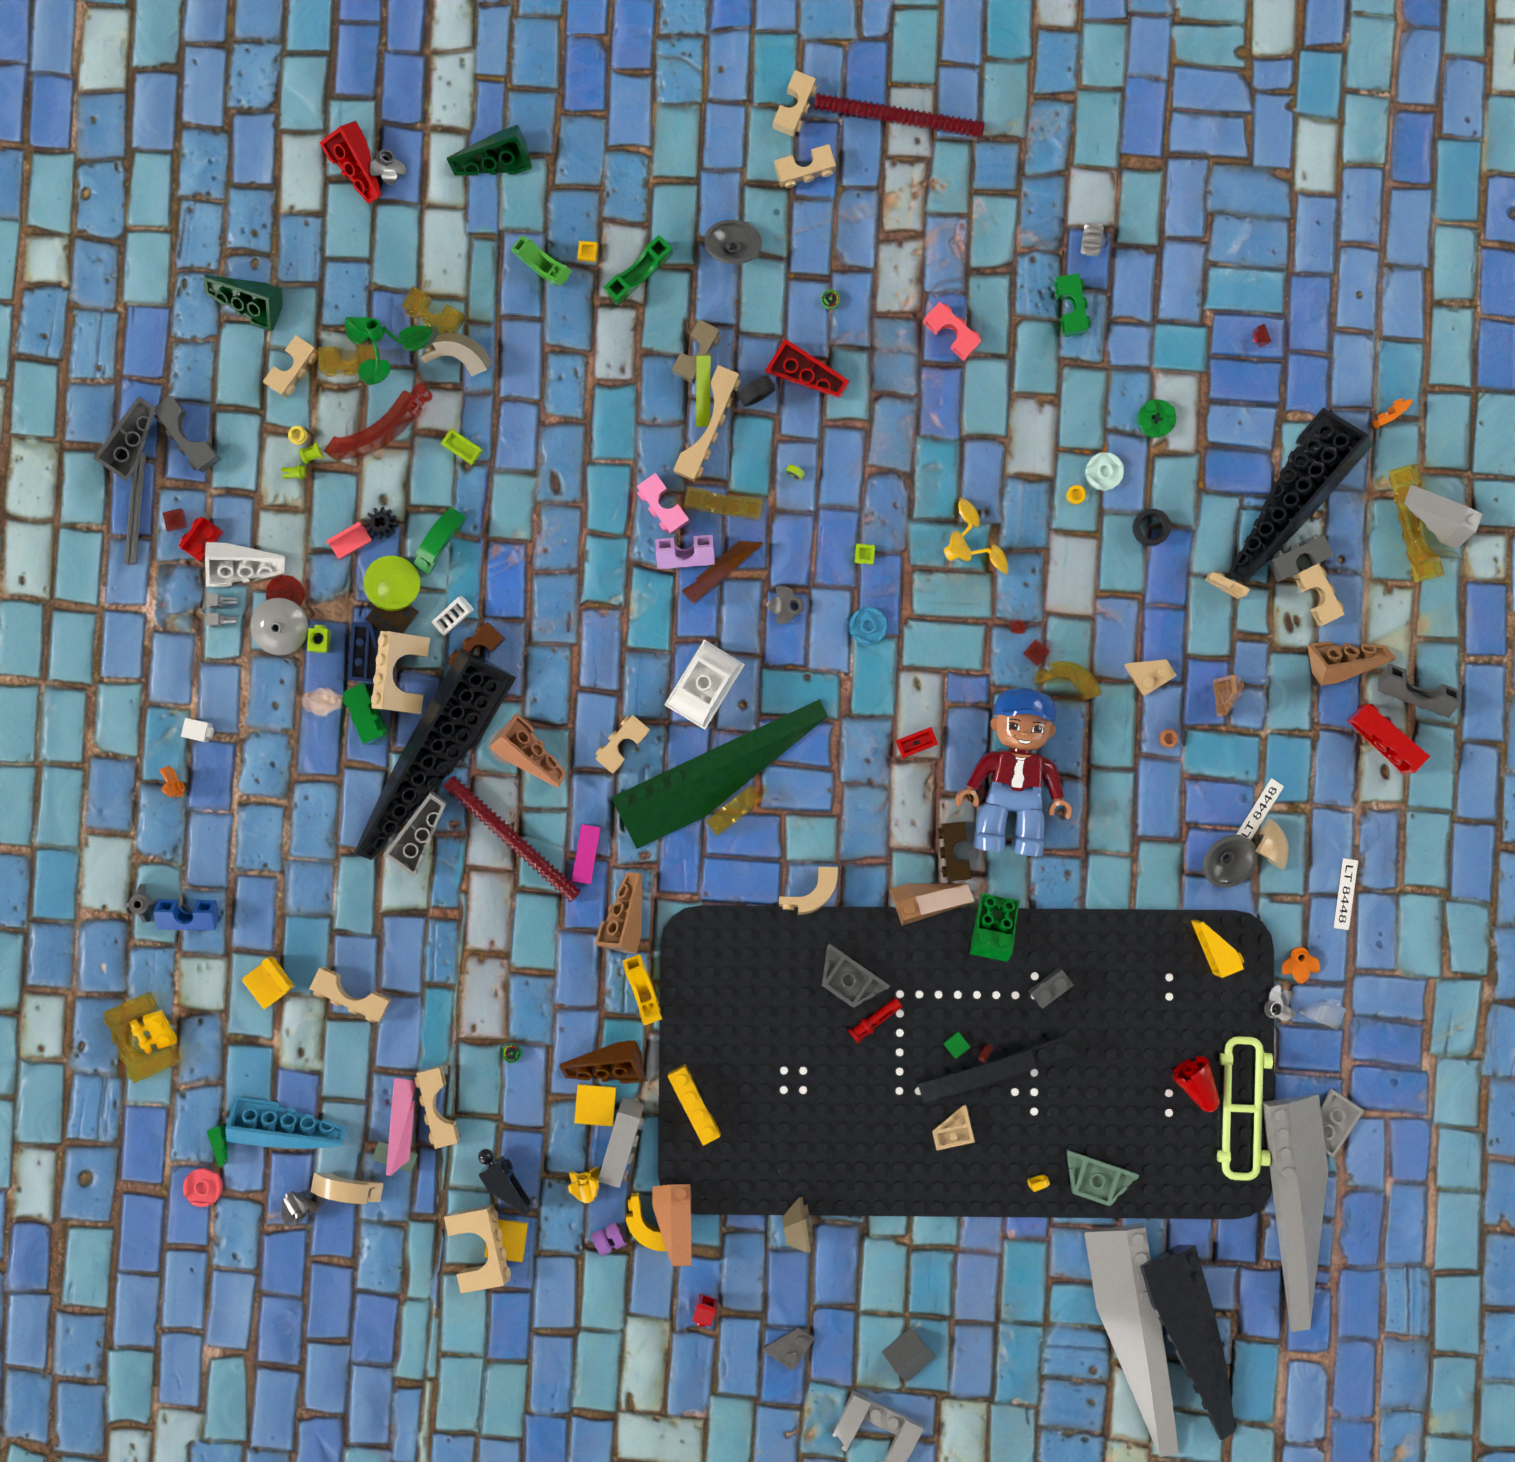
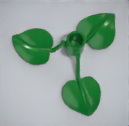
M346 317L345 331L348 339L352 343L362 344L369 337L373 342L376 360L368 359L361 363L358 369L360 379L367 385H374L382 382L389 375L390 364L387 360H380L376 341L382 340L384 333L397 343H402L405 350L418 351L427 344L432 328L429 326L407 327L399 333L400 339H398L387 330L386 326L382 327L376 318Z

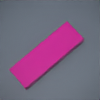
M581 824L572 881L591 884L601 827Z

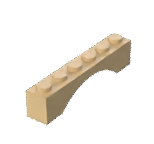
M717 366L711 380L714 408L710 424L702 437L694 445L680 453L673 469L674 474L693 482L696 481V478H701L704 470L702 464L704 460L708 461L711 450H709L711 443L715 444L719 435L716 431L719 425L723 426L726 415H724L726 408L730 409L734 398L731 397L733 391H738L741 384L738 373L722 366Z

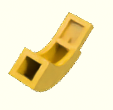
M638 954L622 960L625 974L637 1001L643 1025L662 1020L660 1005L641 955Z
M632 1193L631 1199H628V1208L633 1213L626 1214V1223L631 1234L640 1244L649 1249L667 1251L660 1228L651 1226L643 1217L640 1193Z

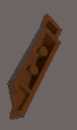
M738 541L715 561V565H711L698 576L696 582L683 589L682 593L693 605H696L763 546V542Z

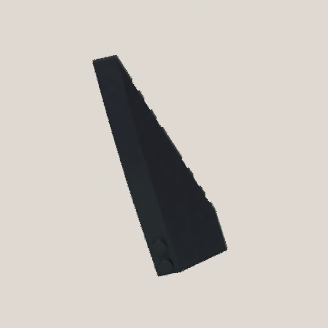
M1177 1245L1140 1265L1150 1303L1153 1309L1157 1310L1161 1325H1165L1168 1331L1167 1337L1170 1342L1174 1343L1176 1347L1175 1353L1188 1378L1192 1379L1194 1383L1193 1388L1196 1393H1199L1204 1410H1208L1210 1414L1209 1420L1218 1438L1224 1440L1235 1432L1229 1378L1218 1324L1196 1246Z

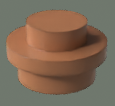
M1165 729L1159 735V742L1165 748H1172L1178 743V734L1172 729Z

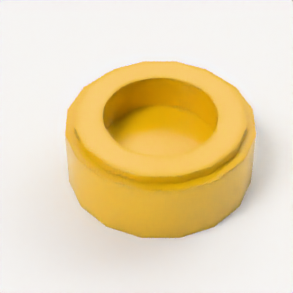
M1074 485L1068 489L1066 498L1073 505L1081 504L1086 498V491L1082 486Z

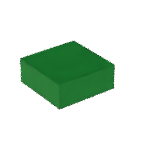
M958 1031L943 1043L955 1059L970 1048Z

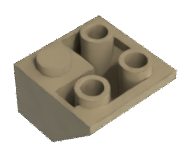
M800 1197L782 1217L786 1245L810 1253V1244H814L808 1204L804 1205L803 1197Z

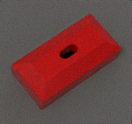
M932 727L895 741L902 758L938 745ZM914 741H920L919 744L913 745Z

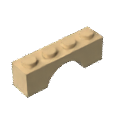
M324 966L318 969L309 988L314 991L313 994L320 998L325 996L331 999L330 1002L334 1005L348 1007V1011L358 1015L361 1013L370 1022L376 1023V1021L380 1022L383 1020L392 1001L391 998L376 991L365 998L351 997L341 986V974Z
M440 1065L420 1070L416 1073L415 1083L417 1088L421 1090L420 1103L422 1107L425 1106L426 1114H424L426 1125L430 1127L431 1145L434 1144L435 1149L457 1144L460 1141L456 1121L444 1118L436 1107V1096L439 1090L447 1084L443 1067Z

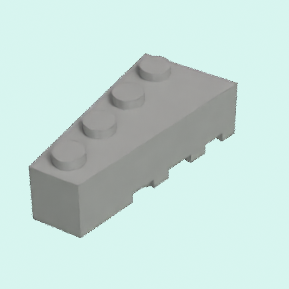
M431 791L383 855L415 878L447 802Z
M625 1097L622 1098L598 1182L620 1188L622 1181L626 1182L629 1171L625 1169L627 1164L631 1165L634 1153H631V1149L636 1147L639 1139L636 1132L637 1129L641 1130L644 1122L641 1115L645 1103Z

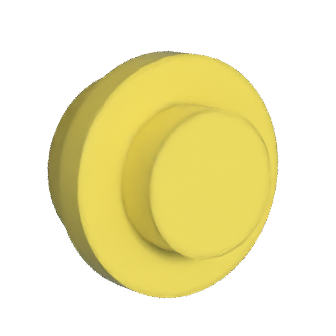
M294 426L288 432L290 442L295 445H301L307 440V431L302 426Z

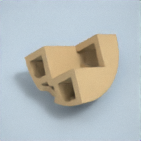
M1268 818L1259 834L1263 836V839L1255 852L1267 858L1266 861L1284 870L1289 857L1288 841L1280 826Z

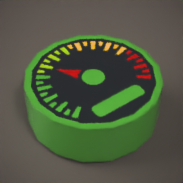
M828 289L822 294L821 303L826 309H835L839 305L840 296L837 291Z

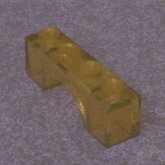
M688 486L684 502L685 509L759 522L763 506V499L721 495L705 489Z

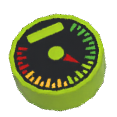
M792 464L788 465L785 470L786 474L797 480H802L805 475L801 468Z

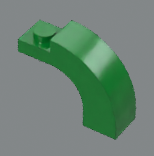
M452 507L445 511L425 536L416 552L417 557L413 564L427 574H430L434 570L444 548L461 531L467 517Z

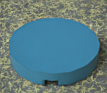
M861 608L850 619V634L860 644H876L886 634V618L876 608Z

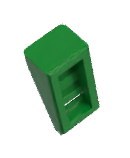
M225 1123L207 1130L218 1167L228 1163Z

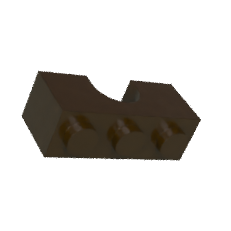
M965 821L941 823V828H938V837L942 839L943 847H940V857L944 858L945 866H942L943 878L946 877L948 882L971 879L969 860H958L953 854V847L956 843L967 841Z

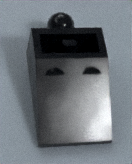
M481 1150L478 1154V1160L486 1166L478 1175L488 1192L523 1214H528L533 1204L512 1171L513 1165L508 1158L505 1159L504 1156L493 1161L494 1155L491 1150Z

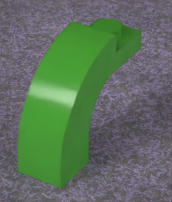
M522 235L510 249L525 265L556 287L565 283L572 272L566 265L552 259L533 241Z

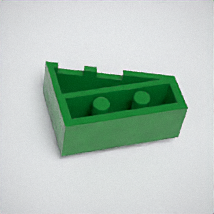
M361 683L343 691V702L347 708L349 707L351 720L356 726L362 744L371 745L391 736L380 710L371 708L372 692L368 683Z

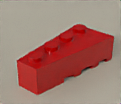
M787 339L783 341L764 371L768 375L838 399L841 398L850 384L848 379Z
M1362 704L1347 720L1402 774L1415 773L1431 757L1395 727L1388 718L1382 716L1378 708L1373 704Z

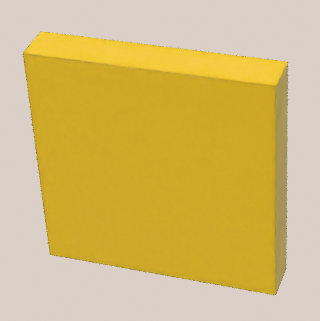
M578 1084L574 1123L613 1126L616 1087Z
M498 1218V1227L502 1231V1245L507 1253L506 1260L523 1262L529 1222ZM486 1244L484 1257L488 1258L489 1251Z

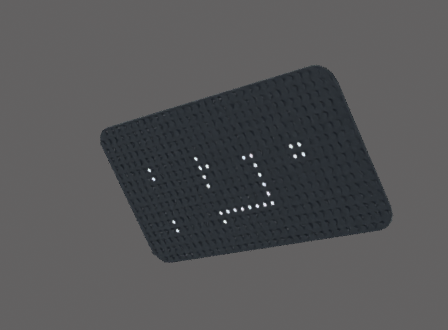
M698 905L684 908L670 918L663 929L660 943V1012L662 1020H659L660 1186L690 1184L691 1214L784 1215L798 1198L803 1197L804 1205L808 1204L809 1215L1152 1219H1239L1250 1217L1262 1209L1271 1196L1270 1167L1261 1166L1260 1173L1253 1180H1233L1225 1176L1222 1170V1162L1217 1161V1151L1222 1150L1224 1065H1220L1219 1057L1220 1053L1225 1052L1228 1040L1233 1037L1243 1036L1258 1039L1263 1045L1264 1053H1272L1273 1056L1272 1069L1263 1068L1262 1102L1274 1100V1018L1267 1017L1264 1012L1265 1003L1269 1000V992L1274 986V946L1271 933L1265 924L1254 915L1237 910L1018 908L1013 953L1008 962L970 954L978 908H955L903 926L895 907L823 906L812 913L798 915V907H794V910H783V907ZM1195 919L1204 922L1232 946L1237 953L1240 952L1244 960L1242 964L1244 969L1224 978L1214 975L1191 921ZM828 943L889 984V989L878 993L853 1008L823 987L822 978ZM1057 968H1060L1074 986L1042 1009L1028 990ZM896 997L903 1007L874 1028V1033H869L858 1044L848 1030L859 1025L862 1019L866 1018L867 1020ZM958 1031L970 1048L955 1059L943 1043ZM1067 1035L1073 1052L1070 1056L994 1083L923 1102L917 1083L932 1079L939 1074L962 1071L1001 1059L1043 1038L1049 1041ZM1236 1044L1232 1050L1231 1104L1254 1105L1256 1049L1253 1045ZM1197 1056H1204L1208 1059L1220 1099L1217 1110L1213 1112L1203 1111L1174 1080L1173 1075L1175 1076V1073L1173 1071L1188 1059L1191 1062L1195 1061ZM686 1064L706 1108L721 1132L719 1138L704 1146L668 1078L669 1072ZM966 1105L975 1142L936 1151L932 1131L959 1108ZM1262 1111V1142H1261V1150H1267L1265 1127H1264V1119H1263V1111ZM1231 1112L1230 1169L1233 1172L1249 1173L1253 1169L1254 1113ZM1070 1150L1137 1173L1139 1177L1127 1187L1123 1194L1117 1197V1200L1111 1206L1072 1193L1066 1152ZM1039 1175L1048 1176L1050 1182L1048 1187L1033 1192L1029 1187L1028 1179Z

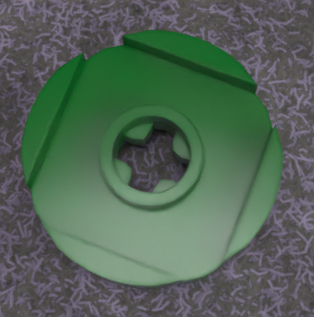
M1150 400L1140 408L1137 415V424L1144 435L1150 438H1161L1175 427V408L1164 400ZM1156 414H1158L1159 417L1162 419L1157 424L1154 423L1155 420L1152 419V416H1155Z

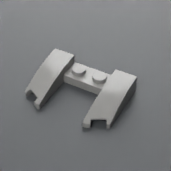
M852 1391L832 1436H838L843 1443L841 1448L847 1451L864 1419L896 1435L883 1462H907L924 1428L923 1424L858 1392Z

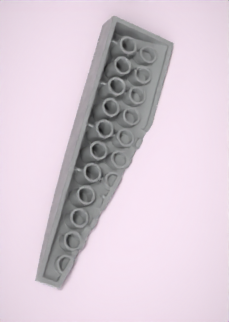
M1134 1223L1084 1231L1096 1309L1118 1357L1159 1457L1179 1454L1162 1327L1158 1319L1159 1314L1150 1303L1140 1265L1151 1260L1146 1228L1142 1223Z

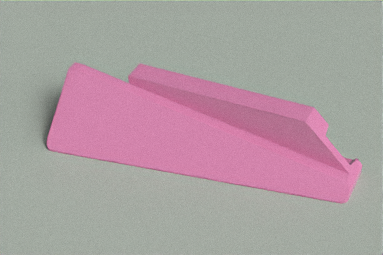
M394 1078L386 1168L387 1176H392L401 1166L410 1161L416 1102L412 1101L416 1088V1083L413 1080Z

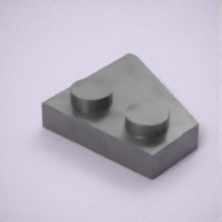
M797 1326L790 1330L789 1333L778 1337L771 1344L765 1345L762 1351L794 1371L815 1338Z

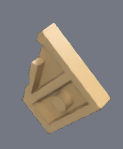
M1218 571L1208 573L1205 581L1236 599L1247 596L1250 588L1226 578L1224 574Z
M1167 659L1127 663L1124 665L1143 696L1177 676Z
M966 1105L959 1108L932 1131L936 1151L975 1142Z

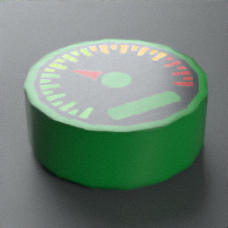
M513 1043L506 1045L502 1050L503 1059L508 1063L517 1062L522 1056V1050L519 1045Z

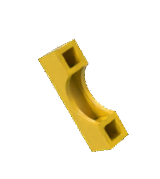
M686 1064L669 1072L668 1078L702 1145L704 1146L719 1138L721 1132L706 1108Z

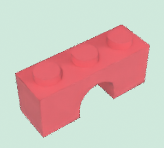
M939 302L924 318L923 324L935 335L946 328L953 330L957 339L950 349L965 361L980 345L982 341L980 335L975 330H970L961 317H956L947 304Z

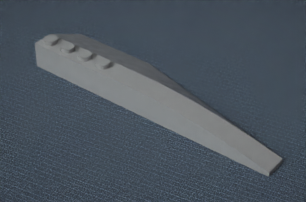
M1319 1094L1262 1102L1267 1150L1270 1151L1271 1157L1269 1167L1291 1332L1309 1330L1311 1327L1328 1178Z

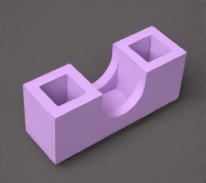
M713 535L693 536L694 543L688 549L678 548L675 545L674 538L655 539L657 569L715 565Z

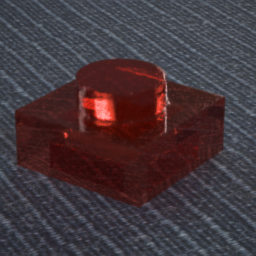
M1265 324L1257 326L1253 330V340L1255 344H1258L1259 348L1265 347L1271 342Z
M182 508L162 513L167 532L188 528Z
M1035 639L1023 652V655L1034 665L1038 666L1050 651Z

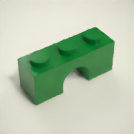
M1079 273L1056 277L1054 286L1057 300H1069L1074 308L1073 312L1063 314L1060 318L1063 337L1086 334L1089 327H1091L1090 317L1086 316L1085 309H1087L1088 305L1086 297L1083 298V279H1080Z

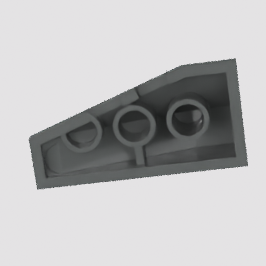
M138 396L97 450L93 459L127 481L138 467L155 407Z

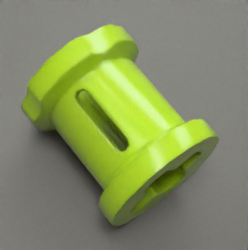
M315 442L313 446L299 449L304 464H308L309 461L317 458H324L318 442Z

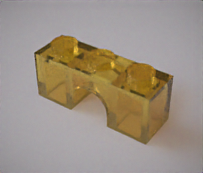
M412 286L402 304L405 314L413 319L415 317L422 319L421 323L431 328L432 326L438 328V332L441 334L457 333L465 320L464 314L447 304L440 313H430L431 296Z
M357 345L356 356L350 361L342 360L341 350L337 346L318 347L319 371L327 377H334L339 373H344L345 376L356 375L355 373H358L359 366L365 360H376L373 345Z
M750 785L708 818L706 823L718 836L763 800Z

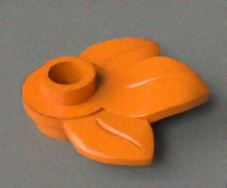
M169 765L159 769V772L166 781L161 790L170 798L183 796L185 786L182 781L178 780L175 770Z
M1304 947L1294 948L1291 951L1290 957L1282 964V974L1288 975L1292 973L1294 979L1299 984H1303L1308 980L1310 972L1318 973L1320 971L1318 959L1310 955L1309 951Z

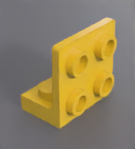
M273 956L267 957L261 962V965L242 978L243 983L263 1009L268 1008L295 987Z

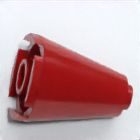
M1197 1056L1195 1061L1191 1062L1190 1059L1184 1061L1173 1071L1175 1073V1076L1173 1075L1174 1080L1203 1111L1213 1112L1217 1110L1220 1099L1208 1059L1204 1056Z

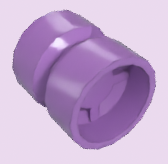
M618 1222L606 1226V1230L599 1229L591 1234L594 1245L602 1257L611 1253L612 1248L619 1249L627 1245L626 1238Z

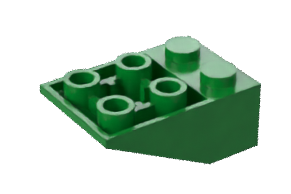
M981 893L970 954L1008 962L1013 953L1019 907L1018 900Z

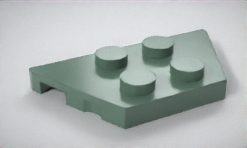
M1070 1150L1066 1152L1072 1193L1111 1206L1117 1200V1197L1123 1194L1127 1187L1139 1177L1137 1173Z

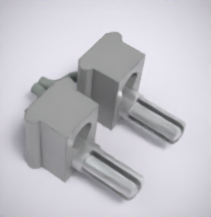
M208 592L204 606L200 608V614L204 615L206 625L215 628L216 626H223L225 623H237V617H225L222 614L209 611L205 613L203 610L206 607L215 609L216 607H223L225 604H237L238 601L233 600L238 599L236 597L224 598L222 595Z

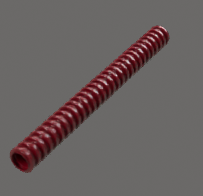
M819 92L815 97V110L820 109V111H823L824 109L826 112L832 111V113L856 115L855 117L859 115L861 118L867 117V119L891 121V123L896 122V124L900 122L902 125L926 127V129L931 128V130L935 128L937 131L961 133V135L978 136V138L982 137L985 123L982 120L978 122V120L960 119L959 116L955 118L953 115L949 117L947 114L943 116V114L925 113L924 110L919 112L920 110L918 109L914 111L912 108L908 110L906 107L905 109H902V107L896 108V106L890 107L889 104L884 106L883 103L878 105L879 103L877 102L873 104L871 101L870 103H867L865 100L864 102H861V100L855 101L854 98L849 100L848 97L843 99L842 96L837 98L838 96L836 95L835 97H832L830 94L826 96L824 93L820 95Z
M452 776L445 783L444 789H448L449 794L452 793L454 798L457 797V801H461L462 806L465 805L467 810H471V814L474 813L476 818L479 817V821H483L484 826L487 825L489 830H493V834L496 833L498 838L501 837V841H505L506 846H510L511 850L514 849V853H518L520 858L523 857V861H527L528 866H532L533 870L536 869L537 874H541L542 878L545 877L546 882L551 883L550 886H554L555 890L560 891V895L563 894L564 898L569 899V903L580 894V888L577 889L576 885L571 884V880L568 881L567 877H563V873H559L558 868L555 869L553 864H549V860L546 861L544 856L541 857V853H537L536 848L533 849L531 844H527V840L524 841L522 836L519 837V833H515L514 828L511 829L509 824H505V820L502 821L500 816L497 817V813H493L492 808H488L487 804L484 805V801L479 800L478 796L475 797V793L470 792V788H466L465 784H461V780H457L456 776Z

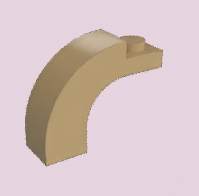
M818 867V883L816 888L810 894L803 897L779 896V907H783V910H794V907H798V915L809 914L823 907L834 893L838 877V867Z
M314 1173L311 1192L329 1200L367 1204V1202L381 1201L383 1182L356 1181L338 1177L333 1173Z

